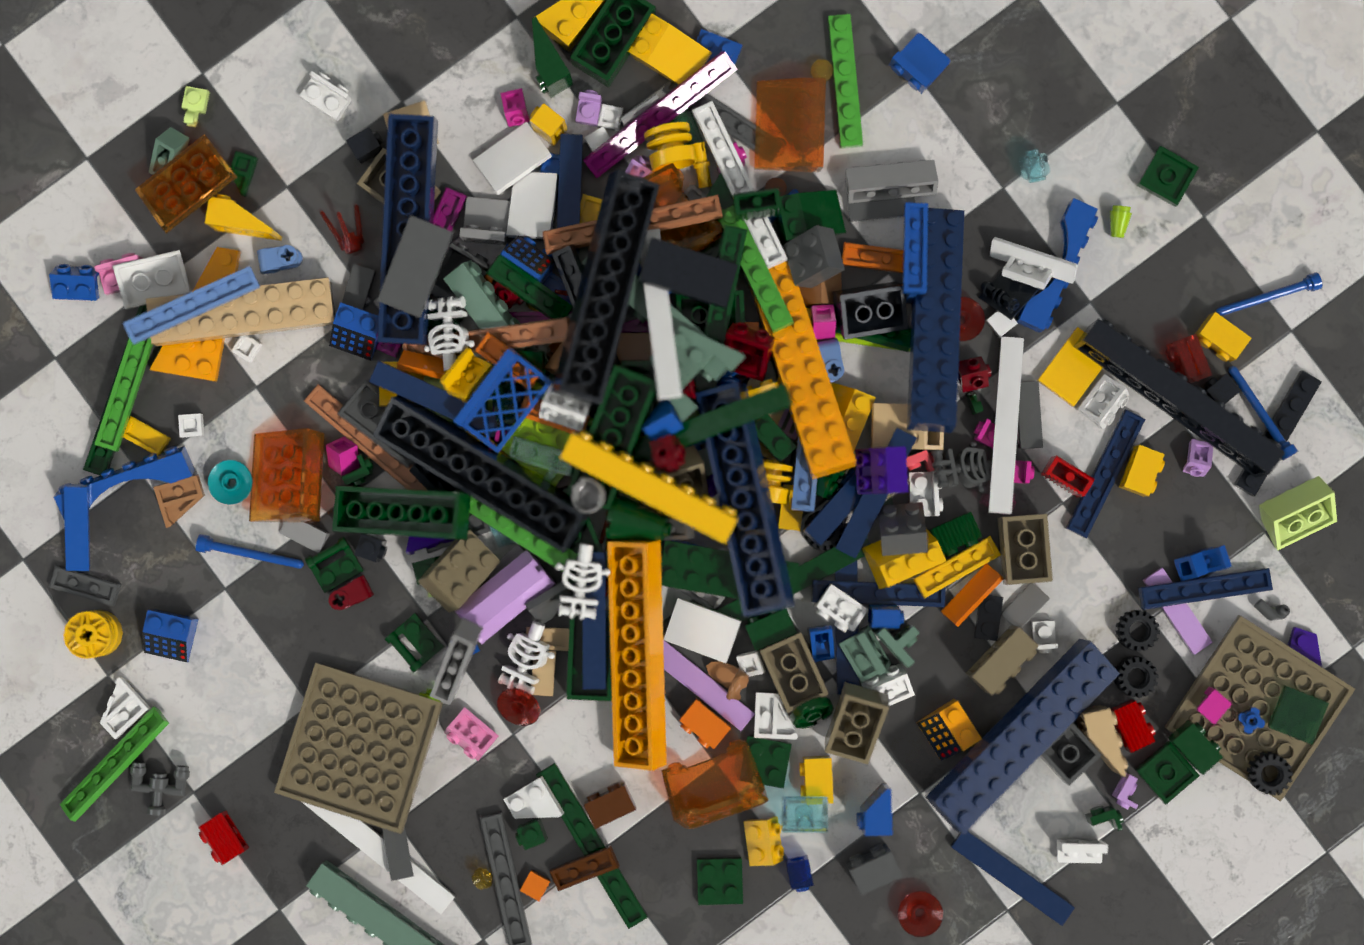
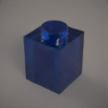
M807 855L785 859L791 890L796 889V892H804L809 890L810 886H814Z

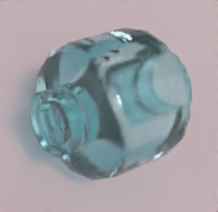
M1039 149L1026 151V156L1021 157L1019 160L1022 178L1028 180L1029 183L1046 180V176L1050 174L1048 155L1046 153H1039Z

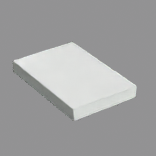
M525 122L477 156L473 161L499 195L551 158L552 155L529 124Z
M530 172L513 184L506 233L508 237L516 238L520 236L524 238L526 236L530 239H544L542 231L553 229L559 175L557 173Z
M180 250L113 265L125 310L146 305V299L191 293Z
M678 598L663 640L727 663L742 620Z

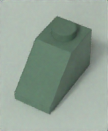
M172 127L155 139L149 173L169 183L186 156L190 138Z

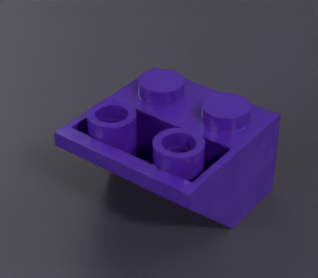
M906 446L855 449L857 494L908 492Z

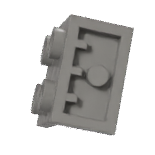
M467 197L464 228H460L459 237L462 241L507 245L508 236L506 233L511 202Z

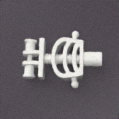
M450 296L447 298V301L444 297L439 298L437 301H428V308L431 312L438 309V313L428 314V319H443L444 322L429 332V345L424 347V351L430 352L431 350L433 355L443 356L444 371H448L456 361V354H461L468 346L473 347L475 345L474 341L469 340L467 329L452 324V318L467 317V312L462 310L456 311V307L465 308L466 300L464 296L459 298ZM453 329H457L460 336L455 335ZM453 339H458L459 344L454 343Z
M580 543L577 560L567 559L565 565L561 563L555 565L557 570H563V583L575 591V596L560 595L559 600L561 602H570L571 604L570 606L559 604L558 616L568 615L569 618H573L574 614H577L579 619L583 620L585 617L595 620L596 608L587 609L585 607L586 604L598 606V600L584 598V592L598 589L602 583V575H610V570L608 568L601 570L600 563L591 562L593 545ZM569 569L577 571V575L569 572ZM596 572L594 575L587 576V573ZM567 576L576 580L577 585L570 584L567 581ZM595 581L594 584L590 586H585L586 582ZM576 603L581 604L580 610L575 609Z
M533 621L528 634L518 633L515 637L512 633L507 635V639L512 640L508 648V655L519 666L518 668L511 665L502 666L501 670L511 674V676L509 677L502 673L498 683L507 685L509 690L516 687V693H524L529 698L533 695L535 687H530L526 683L537 684L539 678L526 673V670L543 667L548 658L553 659L555 657L553 652H549L550 645L540 640L545 624ZM538 659L537 664L530 663L531 660Z

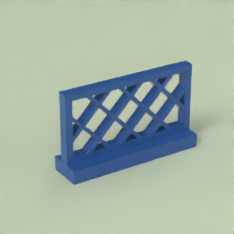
M905 202L903 294H905L906 303H911L917 294L927 293L928 203Z
M510 347L453 421L460 427H464L496 453H499L553 381ZM517 360L525 366L526 376L513 377L512 367ZM529 370L532 371L534 375H529ZM508 372H510V378H505ZM540 377L546 384L541 390L532 391L530 378ZM527 378L528 392L516 393L514 380ZM511 380L512 393L500 395L499 384L501 381ZM495 389H496V395H495V396H491L492 393H493V392L495 391ZM538 393L533 400L532 394ZM529 394L530 405L527 408L518 409L516 396ZM513 396L515 409L502 411L500 398ZM497 398L499 411L486 413L485 402L488 399ZM482 408L483 413L477 414L479 410ZM524 411V413H523V414L521 415V417L519 418V413H518V412ZM515 412L516 423L514 426L504 427L503 414ZM499 414L501 427L488 429L487 416ZM483 416L485 429L476 430L469 425L474 417ZM511 429V430L508 432V434L505 435V430ZM501 430L503 440L497 446L490 441L489 432Z

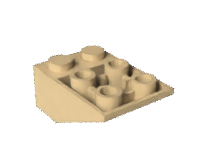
M872 403L871 448L887 447L896 428H899L917 437L912 449L943 450L944 432L907 430L908 404Z
M1102 705L1087 707L1076 718L1078 729L1102 754L1100 758L1113 772L1126 776L1125 769L1128 766L1125 756H1121L1120 747H1122V740L1119 733L1116 734L1114 725L1117 724V719L1114 711Z

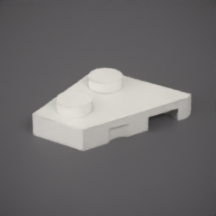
M122 676L115 682L114 692L108 700L107 710L103 713L100 724L114 739H118L150 709L149 705Z
M756 692L754 738L797 740L798 736L778 693Z
M543 776L503 799L515 819L560 817L564 814L563 809Z

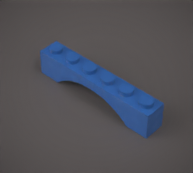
M1075 198L1068 203L1060 224L1064 241L1062 259L1078 265L1080 257L1077 255L1081 248H1085L1089 240V236L1086 235L1089 228L1093 229L1098 220V216H1096L1098 209ZM1053 278L1043 291L1033 296L1020 310L1016 319L1017 323L1039 333L1044 331V329H1048L1053 321L1051 313L1061 303L1062 297L1060 293L1063 288H1067L1069 283Z
M172 446L164 450L165 453L156 455V453L145 456L143 461L137 463L135 461L127 462L122 465L121 469L114 471V468H110L101 472V476L95 478L87 476L81 479L78 484L89 485V508L99 495L121 482L133 479H154L171 484L191 477L195 468L185 446L180 448ZM63 485L58 488L54 500L65 521Z

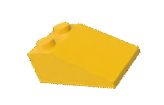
M652 13L628 51L635 60L677 85L704 66L712 54L711 51Z
M217 194V198L209 197L205 224L215 231L282 241L281 235L236 204V201L230 200L231 197Z

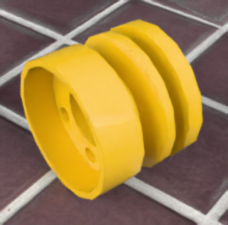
M665 123L651 128L644 133L645 141H648L646 144L647 149L658 150L649 155L652 172H671L689 167L697 162L694 146L683 145L692 140V135L688 133L690 131L689 123Z
M763 459L772 503L788 505L790 490L781 487V482H790L792 478L782 476V473L793 472V466H788L783 462Z
M94 610L77 613L70 618L65 626L63 637L66 647L72 654L79 658L90 659L109 655L115 651L121 643L123 631L121 623L116 616L108 611ZM90 631H92L93 635H91L90 638H88L87 634H89Z

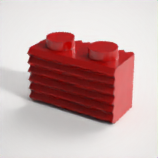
M1057 455L1050 458L1041 473V476H1045V479L1049 478V481H1053V484L1056 483L1060 488H1064V491L1068 490V493H1072L1076 498L1084 497L1095 480Z
M1130 699L1111 708L1117 719V724L1114 726L1121 737L1126 751L1133 753L1155 742L1153 735H1156L1155 730L1150 722H1146L1143 716L1146 714V711L1141 702L1137 703L1136 700Z
M226 810L198 827L201 840L205 844H209L212 849L210 852L215 862H220L221 865L249 849L242 834Z

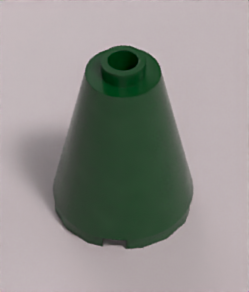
M618 495L619 499L615 498L607 516V521L611 522L610 528H606V537L609 540L663 541L665 537H669L672 524L669 523L668 518L621 495Z

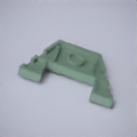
M681 325L674 332L681 391L713 357H716L730 372L746 358L742 353ZM652 355V356L649 358V360H650V362H651V364H652V366H653V368H654V370H655L654 360H653V355ZM683 392L682 397L670 399L679 418L683 422L698 408Z

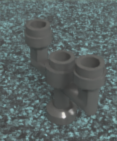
M132 762V766H130V773L132 775L131 791L153 792L152 805L147 808L148 815H165L166 808L162 806L163 793L166 795L185 796L186 780L190 777L189 766H175L173 774L176 780L175 786H168L169 778L166 777L167 774L160 772L153 773L149 784L142 783L143 776L146 774V762Z

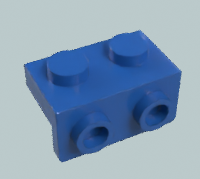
M69 264L57 265L49 274L52 299L97 301L99 299L97 282L99 272L95 271V268L91 265L71 267Z

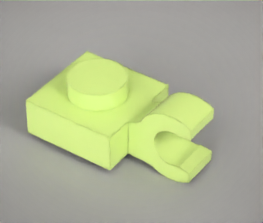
M186 86L182 109L187 110L184 116V123H187V126L196 128L199 113H206L210 94L208 90Z

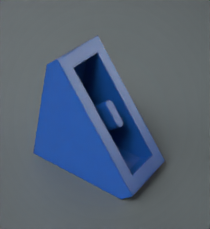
M662 399L641 429L651 441L683 429V422L679 418L670 399Z
M832 625L807 628L814 662L835 659Z

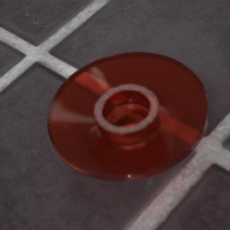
M961 297L960 316L965 318V323L960 324L959 341H969L977 337L982 331L985 324V315L982 307L975 300Z
M511 688L503 691L498 697V710L507 721L519 726H528L538 720L540 705L535 697L527 691Z
M916 891L908 894L901 901L898 908V919L902 928L910 935L926 937L936 932L943 920V909L935 896L928 892ZM917 909L923 910L921 916H916L915 912Z

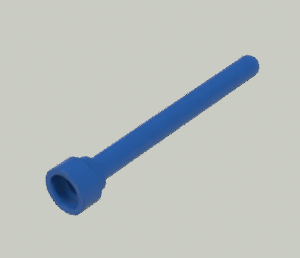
M1318 272L1311 273L1306 278H1303L1301 282L1219 307L1216 313L1223 316L1305 289L1312 292L1320 290L1323 287L1322 279Z
M1230 366L1228 369L1230 375L1242 390V393L1272 438L1286 452L1281 458L1282 461L1297 453L1298 450L1295 445L1290 444L1289 441L1286 442L1237 367Z
M199 534L196 542L197 552L206 553L207 551L211 552V550L298 569L304 566V562L299 559L215 542L208 535Z

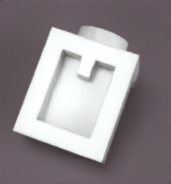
M1053 620L1031 621V638L1039 645L1037 648L1039 653H1052V649L1058 648L1055 637V621Z

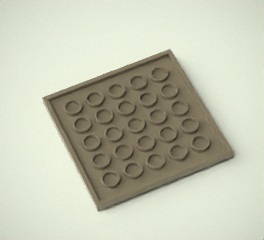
M1238 615L1165 725V728L1173 733L1187 720L1193 724L1198 722L1206 731L1204 736L1209 741L1213 739L1221 747L1219 753L1224 758L1219 763L1249 782L1251 781L1247 777L1249 775L1247 767L1250 768L1251 765L1248 763L1250 760L1252 762L1255 760L1253 758L1255 755L1260 756L1261 752H1272L1283 757L1290 764L1293 776H1290L1292 783L1288 782L1287 786L1289 788L1287 790L1283 788V793L1279 794L1276 792V795H1271L1281 802L1355 691V688ZM1209 686L1217 690L1232 703L1215 724L1209 722L1206 717L1197 711V707L1207 697L1204 692ZM1252 707H1256L1260 711L1261 719L1265 721V726L1254 729L1251 734L1244 732V726L1238 720V715L1250 710ZM1268 765L1263 768L1262 778L1264 781L1271 782L1277 778L1278 770L1275 766Z
M315 663L274 793L402 834L443 702L321 663Z

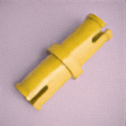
M705 142L691 144L695 148L697 162L693 165V169H696L698 188L712 186L709 166L711 165L710 161H707Z

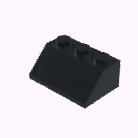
M894 281L832 291L835 317L844 340L908 329L906 297L903 294V284Z

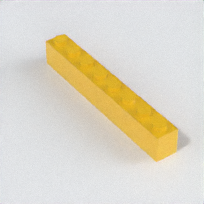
M580 430L579 433L576 431L572 433L560 456L561 459L724 544L726 543L739 518L736 515V510L726 505L723 508L716 505L715 499L707 495L701 497L695 494L694 488L686 484L680 486L674 483L675 479L665 473L659 475L653 472L654 468L643 462L640 465L632 461L633 457L625 452L619 454L613 451V447L606 442L600 441V443L592 440L593 436L587 432Z

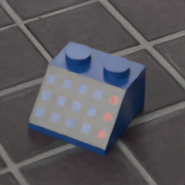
M517 236L502 251L501 255L543 284L556 266L553 255H547L545 249L542 251L535 247L536 243L525 236L523 239Z
M340 302L333 321L329 346L372 361L378 344L379 316Z
M157 609L148 610L142 632L144 653L188 663L199 619Z
M881 783L860 806V812L856 813L857 826H859V830H862L865 836L893 835L891 788L886 783Z

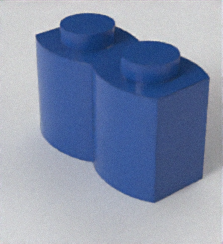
M868 605L869 627L899 629L900 624H904V611L899 606Z

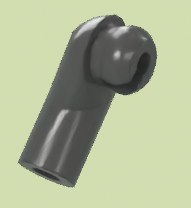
M1260 599L1254 605L1270 621L1285 619L1290 614V609L1285 604L1270 607L1263 599Z

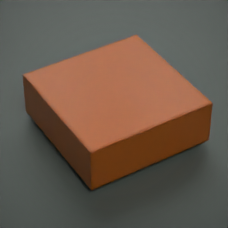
M531 870L520 891L540 901L551 880Z

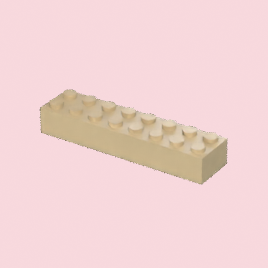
M329 278L260 285L261 288L151 337V343L155 346L333 325L335 311L331 281ZM186 294L146 299L147 312Z

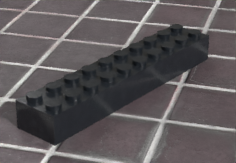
M616 170L609 174L553 382L552 393L591 405L602 404L660 184L621 170Z
M1098 318L1087 327L1074 346L1077 350L1257 478L1271 474L1286 453L1281 449V445L1277 441L1265 438L1260 429L1244 423L1242 416L1235 412L1230 413L1225 409V405L1217 399L1212 400L1206 395L1207 392L1204 389L1188 383L1186 376L1170 370L1169 365L1161 359L1156 360L1150 355L1151 352L1143 346L1138 347L1132 343L1130 336L1123 332L1118 333L1113 329L1114 326L1109 321Z
M400 395L391 398L373 434V437L562 553L572 548L590 513H582L573 505L572 497L504 455L496 453L486 444L420 404Z

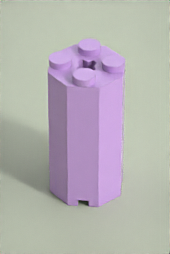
M526 550L476 590L455 612L461 619L464 618L484 627L478 640L483 644L527 608L526 603L548 591L556 583L546 569L544 570L537 558L530 551Z

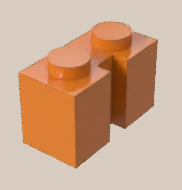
M697 698L679 718V721L682 722L680 727L689 734L693 731L699 736L697 741L707 749L709 746L715 749L731 729L729 724Z

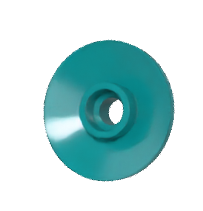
M226 460L218 463L211 470L208 477V488L211 495L218 502L227 505L237 504L245 500L250 494L253 485L250 470L243 463L235 460ZM231 479H235L236 481L234 487H231L229 485V481Z

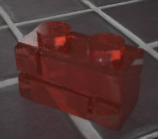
M1197 334L1167 345L1166 355L1168 360L1175 365L1176 370H1174V373L1179 372L1186 376L1188 383L1191 384L1212 376Z

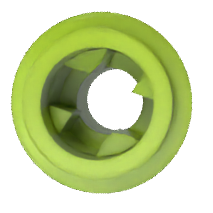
M1113 205L1112 211H1110L1111 237L1124 238L1132 215L1130 213L1131 207Z

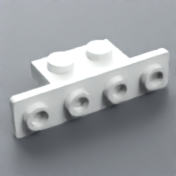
M994 237L992 240L990 256L1007 262L1002 271V276L1043 290L1052 277L1071 284L1075 281L1078 268L1076 263Z

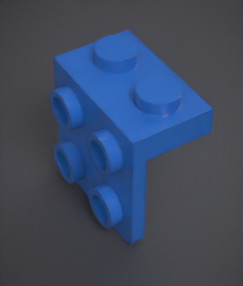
M918 33L901 52L898 51L892 57L889 65L897 75L902 76L908 81L911 88L922 94L949 65L950 59L923 34Z

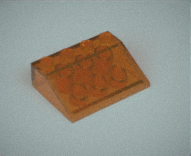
M791 78L757 81L754 170L821 172L824 164L826 78Z
M204 134L137 187L135 191L167 234L236 179L237 176L221 151Z
M304 428L254 434L250 522L299 523L320 521L324 433Z

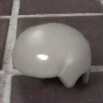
M580 478V481L572 487L571 499L574 507L580 512L594 513L603 506L606 493L603 485L597 480Z

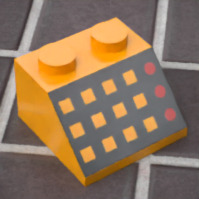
M956 699L950 700L916 722L940 761L963 752L982 739Z

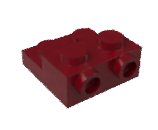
M742 322L732 323L726 333L724 346L742 353L746 357L732 372L763 381L766 375L768 360L772 354L775 337L770 336L769 332L763 329L758 331L749 329L748 325Z

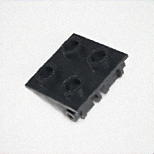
M1001 272L993 282L984 281L981 284L980 288L983 293L978 298L1012 320L1040 288L1004 277Z

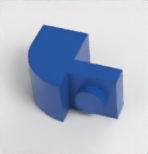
M1225 545L1202 549L1174 560L1181 581L1198 578L1210 572L1232 567Z

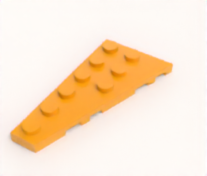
M216 247L193 291L237 272L241 252L239 250ZM225 338L163 345L149 370L217 382Z

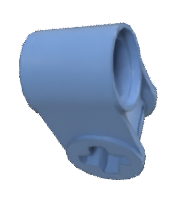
M290 245L257 250L261 274H271L281 270L296 268L303 261L302 253Z
M834 338L817 342L830 382H837L844 374L838 339ZM831 367L833 370L838 371L835 376L833 373L828 372Z

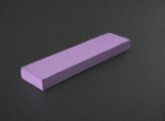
M1159 568L1143 579L1146 586L1173 583L1163 568ZM1187 603L1161 607L1193 655L1213 643Z

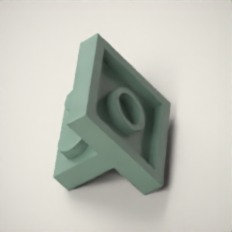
M906 625L894 637L885 628H876L873 631L902 665L909 668L915 662L903 649L904 647L909 648L918 640L916 636L919 632L914 626Z
M869 625L839 643L861 683L876 675L880 676L886 673L891 665L890 659Z

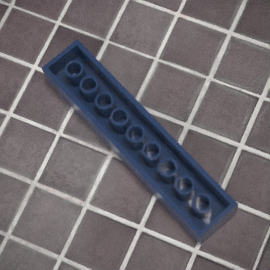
M388 114L380 292L410 215L433 224L438 120L434 116ZM428 301L421 318L380 302L378 342L427 345Z
M928 208L927 293L917 294L912 301L907 430L952 433L956 427L965 210Z
M740 382L696 393L700 415L749 397L747 385ZM755 421L705 439L720 507L723 508L724 505L736 510V515L739 516L727 541L744 617L756 616L795 606Z
M1079 639L925 798L954 830L965 834L1120 673L1092 641Z

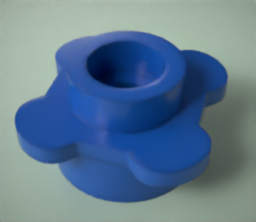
M1252 707L1250 710L1238 715V720L1244 726V732L1251 734L1254 729L1265 726V721L1261 719L1258 708Z

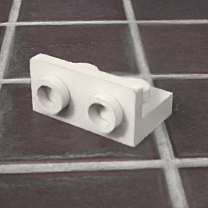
M311 71L309 74L311 79L299 95L300 98L338 122L352 101L348 95L349 91L340 84L336 86L329 82L331 79L321 72L316 74Z
M1104 374L1080 405L1078 411L1097 423L1098 427L1103 430L1106 425L1109 426L1114 421L1115 414L1119 408H1123L1129 400L1128 390L1125 386Z
M551 384L542 401L539 417L577 431L582 430L591 404L552 393L553 385Z
M936 471L908 473L909 503L923 502L925 517L940 516V511H943V499L939 498V489L942 488L937 487L938 480L934 477V472Z
M829 584L819 601L813 605L818 609L816 613L826 620L830 617L836 621L834 626L843 632L847 630L854 632L868 611L866 607L832 584Z
M901 664L892 665L886 673L880 676L876 675L861 683L862 687L888 694L889 706L915 695L908 675Z
M1057 839V861L1059 863H1102V853L1108 854V844L1102 840Z

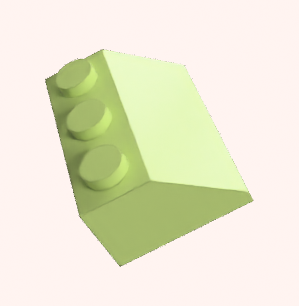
M1320 476L1308 480L1259 505L1261 520L1277 551L1337 522L1335 493Z

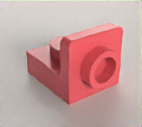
M927 450L907 457L909 471L922 466L921 461H923L927 472L935 470L932 467L934 462L933 456Z

